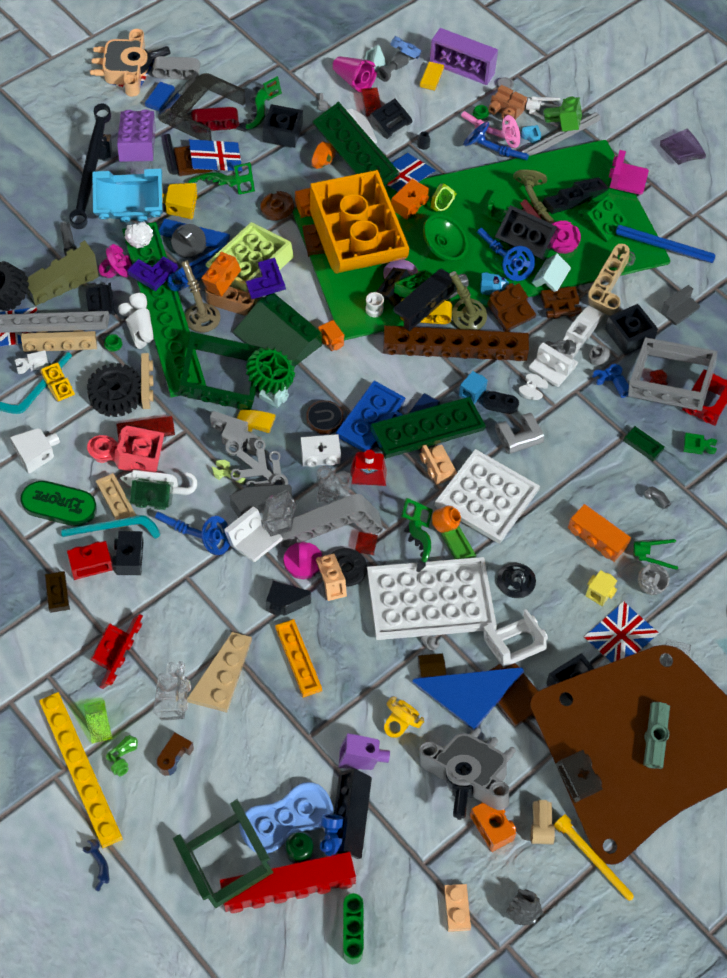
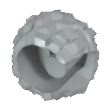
M655 563L648 564L642 568L637 577L642 591L650 595L660 594L669 586L670 577L667 570Z

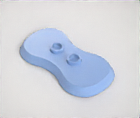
M306 782L294 787L283 799L272 804L251 807L245 813L266 852L271 853L280 848L292 833L322 828L321 816L333 814V805L323 787L313 782ZM239 822L244 842L252 851L256 852Z

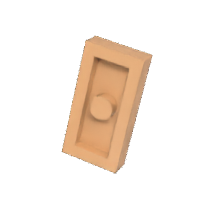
M467 884L445 885L444 893L448 932L470 931L471 922Z

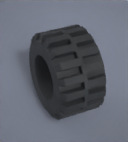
M6 261L0 262V310L9 311L10 309H15L25 299V294L28 293L27 287H29V282H27L28 277L25 272Z

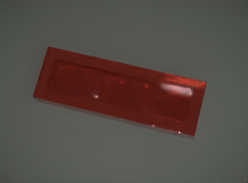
M172 416L116 423L118 439L121 430L126 426L162 432L164 437L175 435Z

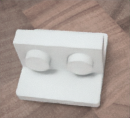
M542 343L539 346L537 358L531 363L529 370L559 387L575 369L578 362Z

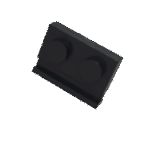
M111 282L108 285H103L102 283L85 286L88 312L108 311L109 314L115 315Z

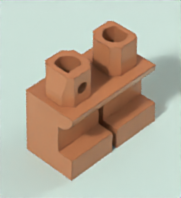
M500 85L495 96L492 95L489 113L494 115L499 112L502 114V119L510 115L516 120L526 109L528 97Z

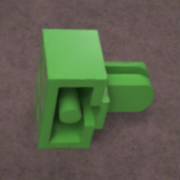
M567 97L563 99L561 106L546 108L543 111L545 122L560 121L562 132L579 130L582 118L580 97Z

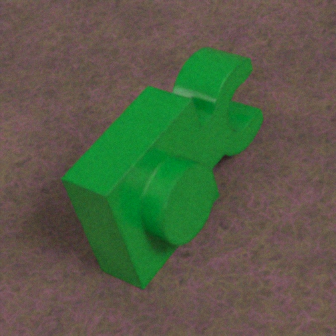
M685 433L683 452L702 455L703 451H706L709 454H715L717 448H713L710 445L716 446L717 440L713 438L704 440V435Z

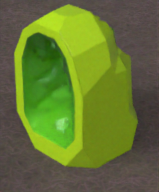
M440 184L432 196L431 209L435 212L447 209L454 200L456 192L446 184Z

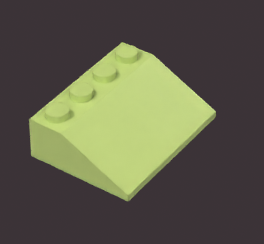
M251 222L206 263V266L209 268L220 252L236 257L241 271L229 287L249 292L246 281L262 277L258 262L275 258L279 270H281L294 257L292 244L290 241Z

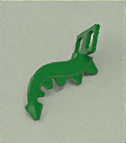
M250 162L234 165L235 175L227 176L222 173L212 172L191 177L188 180V183L207 179L208 181L212 180L214 183L219 182L220 186L225 184L229 187L237 185L238 195L255 192ZM248 166L249 173L239 176L238 168ZM250 182L251 189L241 191L240 184Z

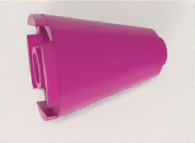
M338 56L333 61V70L356 91L363 93L365 92L363 90L366 88L370 89L373 85L377 72L374 69L376 65L372 61Z

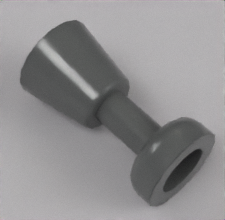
M398 51L391 59L390 65L377 68V76L382 81L387 82L391 78V71L398 70L409 63L407 55Z

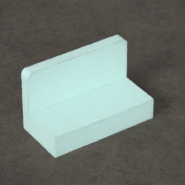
M555 254L545 260L532 283L536 287L546 283L556 292L571 267L558 254Z

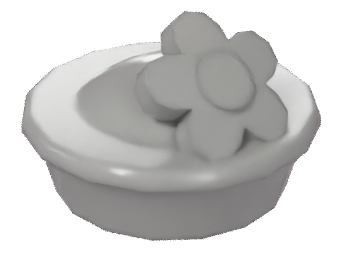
M602 345L593 347L589 353V359L593 365L603 364L610 356V350Z

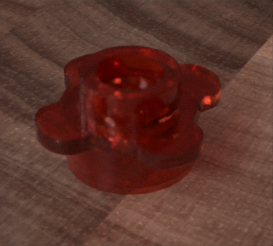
M663 370L650 372V383L667 386V373Z

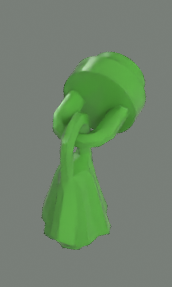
M131 735L125 736L115 748L107 753L106 759L114 763L111 766V771L114 775L120 777L128 772L129 768L126 760L120 759L117 761V759L137 749L138 740L136 737ZM115 751L118 752L116 756L112 755Z

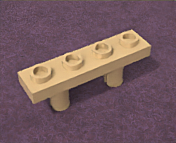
M73 330V332L55 333L38 331L36 333L21 334L24 352L97 349L95 331Z

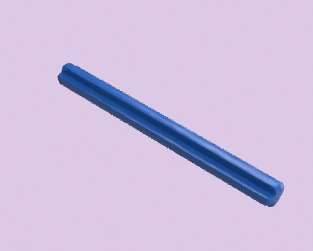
M618 225L616 229V234L706 262L713 263L716 255L705 250L622 225Z

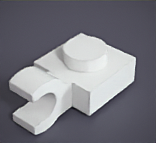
M46 351L27 354L28 358L15 360L16 366L22 365L17 367L18 374L25 373L29 368L33 371L49 366Z

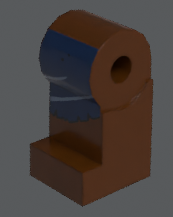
M174 732L157 758L159 772L165 776L174 774L177 769V763L185 753L190 756L194 750L193 742Z

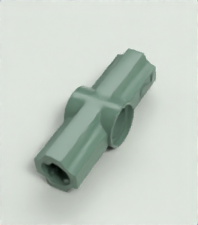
M662 702L651 703L648 730L644 735L646 747L643 765L653 769L663 768L666 741L669 738L668 720L670 706ZM654 731L659 733L660 740L654 737Z

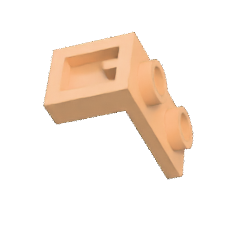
M335 554L316 558V563L324 580L327 600L331 601L346 597L345 577Z

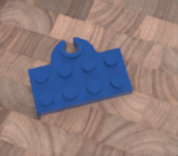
M374 380L340 426L336 435L338 434L341 440L363 452L371 450L376 443L370 430L371 424L402 416L403 414L398 411L406 398Z

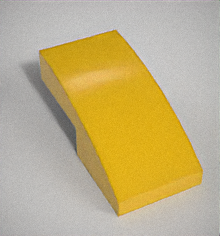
M240 410L237 419L248 422L249 432L256 429L270 433L276 415L256 410Z

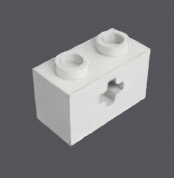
M338 434L301 437L303 467L340 464L341 451Z

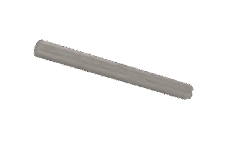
M595 112L581 119L579 130L563 132L560 130L521 152L527 153L529 156L536 155L600 121V115Z

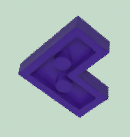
M164 256L153 267L138 259L127 270V273L137 281L156 291L169 278V275L178 269V266Z
M275 258L258 262L262 277L246 281L251 300L286 290Z

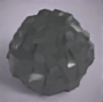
M519 889L509 908H507L506 913L514 924L529 926L535 924L537 918L543 913L540 898L533 891Z

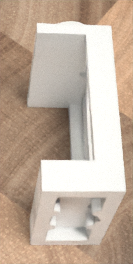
M527 609L524 610V619L496 631L491 624L484 627V641L503 668L546 650L547 633L538 626L536 618L533 615L531 616ZM520 633H529L534 637L535 641L533 644L511 654L503 642Z

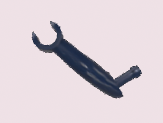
M90 839L87 842L91 844V848L88 846L83 847V851L88 854L92 853L98 863L99 874L97 878L100 881L95 890L100 891L103 883L108 884L110 881L109 867L106 859L99 851L100 844L98 840Z

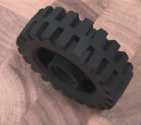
M110 363L108 368L106 365H103L102 370L100 368L96 369V374L92 373L91 378L88 379L87 393L91 406L96 411L98 410L100 414L105 412V415L110 417L111 413L113 417H117V413L125 416V411L128 414L131 413L132 408L135 410L137 404L140 405L141 377H139L137 371L135 372L132 367L129 369L126 364L122 367L121 363H117L114 367V364Z

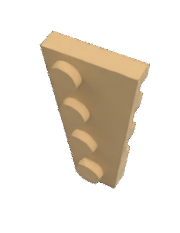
M234 632L231 633L187 698L189 703L228 712L252 642V637Z

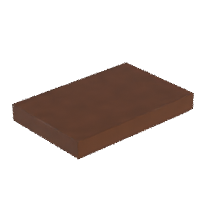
M500 663L489 671L519 667L516 663H513L503 668ZM524 673L521 674L496 704L514 728L534 715L531 709V699L538 690Z

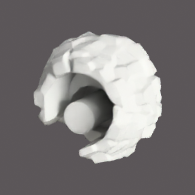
M145 222L127 225L125 239L135 248H144V246L149 245L153 236V230Z

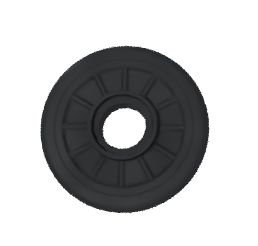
M341 548L331 553L335 554L339 566L342 564H349L351 566L349 571L342 570L346 587L354 586L364 579L367 573V562L361 553L350 548Z

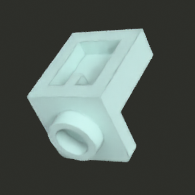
M284 387V391L281 392L279 390L274 395L271 392L266 394L265 390H262L259 393V398L278 408L281 403L286 402L289 395L288 389L286 390V387Z

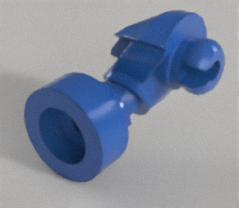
M324 814L321 816V826L325 829L324 834L326 836L320 843V849L327 856H332L336 854L342 843V839L338 838L336 833L343 827V817L335 814Z

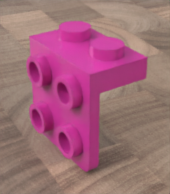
M619 150L618 156H614L612 166H615V168H611L609 178H612L610 188L642 195L649 170L623 163L626 151Z

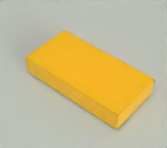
M429 61L420 82V87L435 91L444 71V65Z

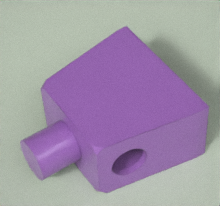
M347 733L340 746L338 768L373 770L377 762H389L390 750L379 749L380 741L378 739Z

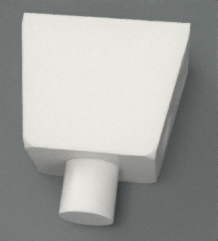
M39 428L10 437L12 446L28 474L53 459L52 446L60 443L56 433L45 437Z

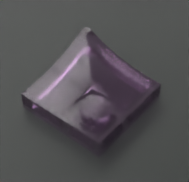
M688 128L660 141V147L678 165L691 160L705 159L706 157L702 146Z

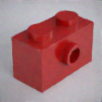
M97 541L91 545L77 546L67 550L74 580L113 570L106 541Z

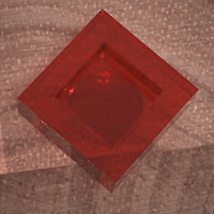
M359 532L355 550L359 553L374 555L378 535Z

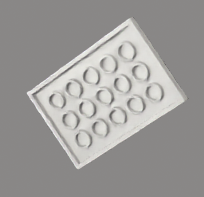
M484 557L426 562V566L420 572H416L417 563L367 567L376 640L484 631V627L490 624L496 630L497 625Z

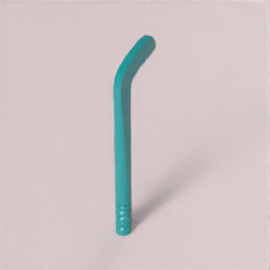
M66 352L58 361L61 369L72 357L69 352ZM44 378L19 405L0 402V411L11 414L25 412L47 386Z
M145 515L61 529L62 537L142 524L155 539L161 533L156 524Z

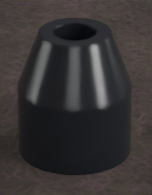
M423 131L418 136L417 146L419 149L426 150L430 147L431 138L428 132Z

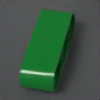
M355 893L347 895L343 903V958L348 964L353 965L361 961L364 950V903L362 897ZM356 903L359 908L357 910H350L347 905ZM350 925H356L358 926L359 931H357L356 933H351L348 931L347 927ZM350 947H355L359 950V953L352 956L348 954L347 950Z

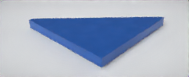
M511 668L415 678L412 683L474 730L521 676L524 669Z

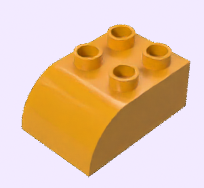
M378 170L310 184V213L334 273L403 260L408 257L409 246Z

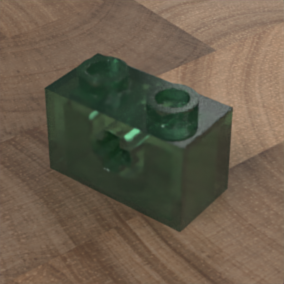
M135 478L132 480L130 503H134L135 507L146 508L147 505L154 506V509L166 510V507L169 508L172 505L174 482ZM151 490L153 494H156L152 499L150 498L151 495H148Z

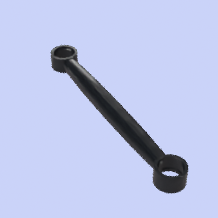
M104 103L97 104L93 110L96 122L85 160L76 209L69 215L71 226L75 229H83L88 223L85 211L92 189L93 172H96L105 123L111 119L110 107ZM100 110H106L108 112V114L104 117H100L97 115V113ZM77 215L85 218L81 223H75L72 220Z

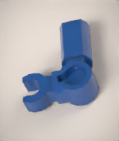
M612 364L609 368L604 369V371L595 370L593 372V378L600 377L597 379V385H602L605 381H613L620 397H628L629 384L625 377L621 375L622 367L620 365Z

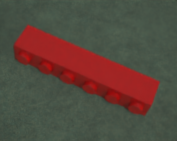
M347 852L272 868L274 873L224 903L225 912L239 913L243 911V908L247 907L257 909L264 907L266 903L270 902L280 904L293 897L303 899L308 897L309 894L316 892L318 894H326L334 888H340L341 890L351 888L353 884H356V874L351 853ZM243 875L221 879V889Z

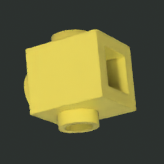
M600 570L596 576L592 575L587 584L589 587L586 597L603 606L608 598L612 599L615 595L617 580L611 574Z

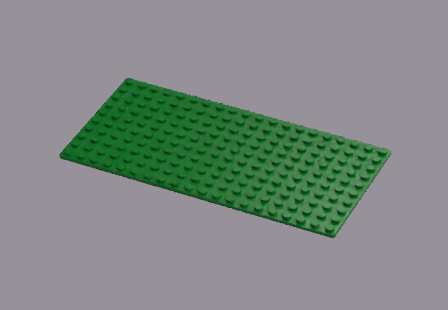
M607 140L531 155L527 160L518 158L425 178L419 183L429 188L427 203L422 205L416 214L411 215L408 219L395 213L409 246L408 257L403 260L413 263L418 272L425 269L434 274L441 268L449 274L453 271L457 275L465 274L468 279L467 289L471 294L470 298L479 301L485 308L488 307L487 303L490 295L480 293L481 274L484 272L499 275L505 278L509 284L513 283L516 285L519 283L528 297L540 295L541 290L551 289L546 283L539 287L532 283L545 261L534 256L535 264L532 273L524 280H511L504 274L502 267L503 257L496 254L489 247L490 245L477 233L480 228H483L494 240L503 245L504 250L508 251L513 248V246L495 237L502 222L481 214L494 190L522 200L526 199L533 207L524 184L516 181L513 177L514 172L518 170H534L547 176L545 184L533 187L539 202H542L545 197L557 195L561 189L571 188L574 182L599 177L609 189L591 200H602L609 195L627 219L628 223L625 227L655 236L658 235L635 193L610 188L612 178H609L611 168H615V166H612L615 155ZM444 183L456 192V196L447 209L435 212L431 209L432 196L437 187ZM388 186L385 189L391 202L392 197L398 192ZM437 198V203L441 205L443 201ZM591 200L551 214L548 209L546 210L555 222L560 220L569 221L581 233L580 243L573 252L563 254L551 249L547 256L549 258L558 254L571 267L559 288L575 287L595 282L613 249L618 244H626L630 250L629 261L620 276L670 264L671 260L663 248L617 234L605 242L591 221L581 219L583 214L578 215L579 210H589L593 207L592 204L588 205ZM294 207L292 214L306 248L302 226L314 224L312 216L301 218L297 207ZM444 214L453 218L461 225L468 238V251L461 260L448 262L440 259L430 251L423 236L424 223L430 216ZM523 251L522 254H524L527 261H529L527 254ZM326 254L309 255L331 316L344 334V341L383 332L384 326L404 327V321L400 319L398 314L393 312V306L389 300L384 299L383 313L379 317H370L365 310L366 297L368 294L376 292L385 280L383 271L388 263L334 273ZM506 265L508 272L512 275V272L508 269ZM524 266L522 270L518 271V275L523 274L527 267ZM615 267L609 268L612 271L617 270ZM457 294L456 296L452 297L447 301H449L452 304L453 309L454 305L458 301H460L461 298L459 294ZM465 303L461 304L457 311H462L466 306Z

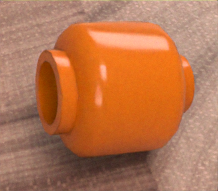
M447 505L433 512L432 525L440 533L452 531L460 525V512L453 506Z

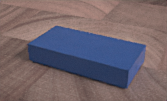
M159 82L146 100L145 107L160 112L174 93L175 87Z

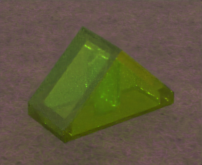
M100 700L84 704L91 743L113 739L105 701Z

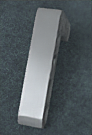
M361 494L350 495L278 524L277 533L283 538L279 544L282 547H290L295 543L307 541L353 522L366 534L377 535L383 531L380 513Z

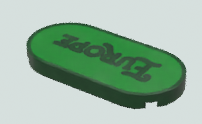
M36 481L27 485L21 493V504L27 514L75 527L82 526L83 523L90 522L97 512L95 498L84 490L48 481Z

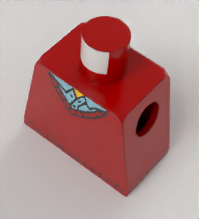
M373 450L357 452L351 464L350 484L386 486L387 468L384 455L382 453H375Z

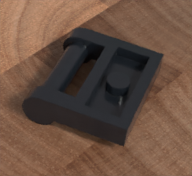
M395 98L372 112L369 116L382 131V135L386 139L390 138L394 132L405 125L408 126L413 122L411 116ZM399 116L402 118V120L396 123L395 125L391 126L390 128L387 127L388 123L392 122Z

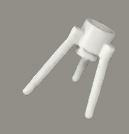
M532 96L528 98L526 110H529V114L545 120V116L536 111H540L541 106L553 108L558 107V105L542 103V101H560L561 99ZM550 122V124L559 127L558 123Z

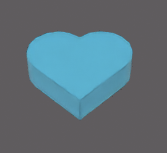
M538 125L523 127L521 129V137L533 144L541 140V132Z

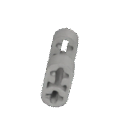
M532 413L521 415L520 420L524 432L515 435L506 421L495 425L496 433L508 454L544 443L543 432Z

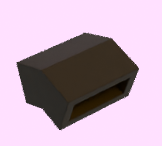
M443 653L418 655L419 678L446 675Z

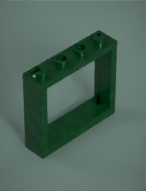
M191 331L178 395L203 402L220 404L221 406L234 407L240 410H251L256 386L253 387L254 382L250 384L249 395L190 383L187 382L193 349L247 361L255 350L258 351V349L263 347Z

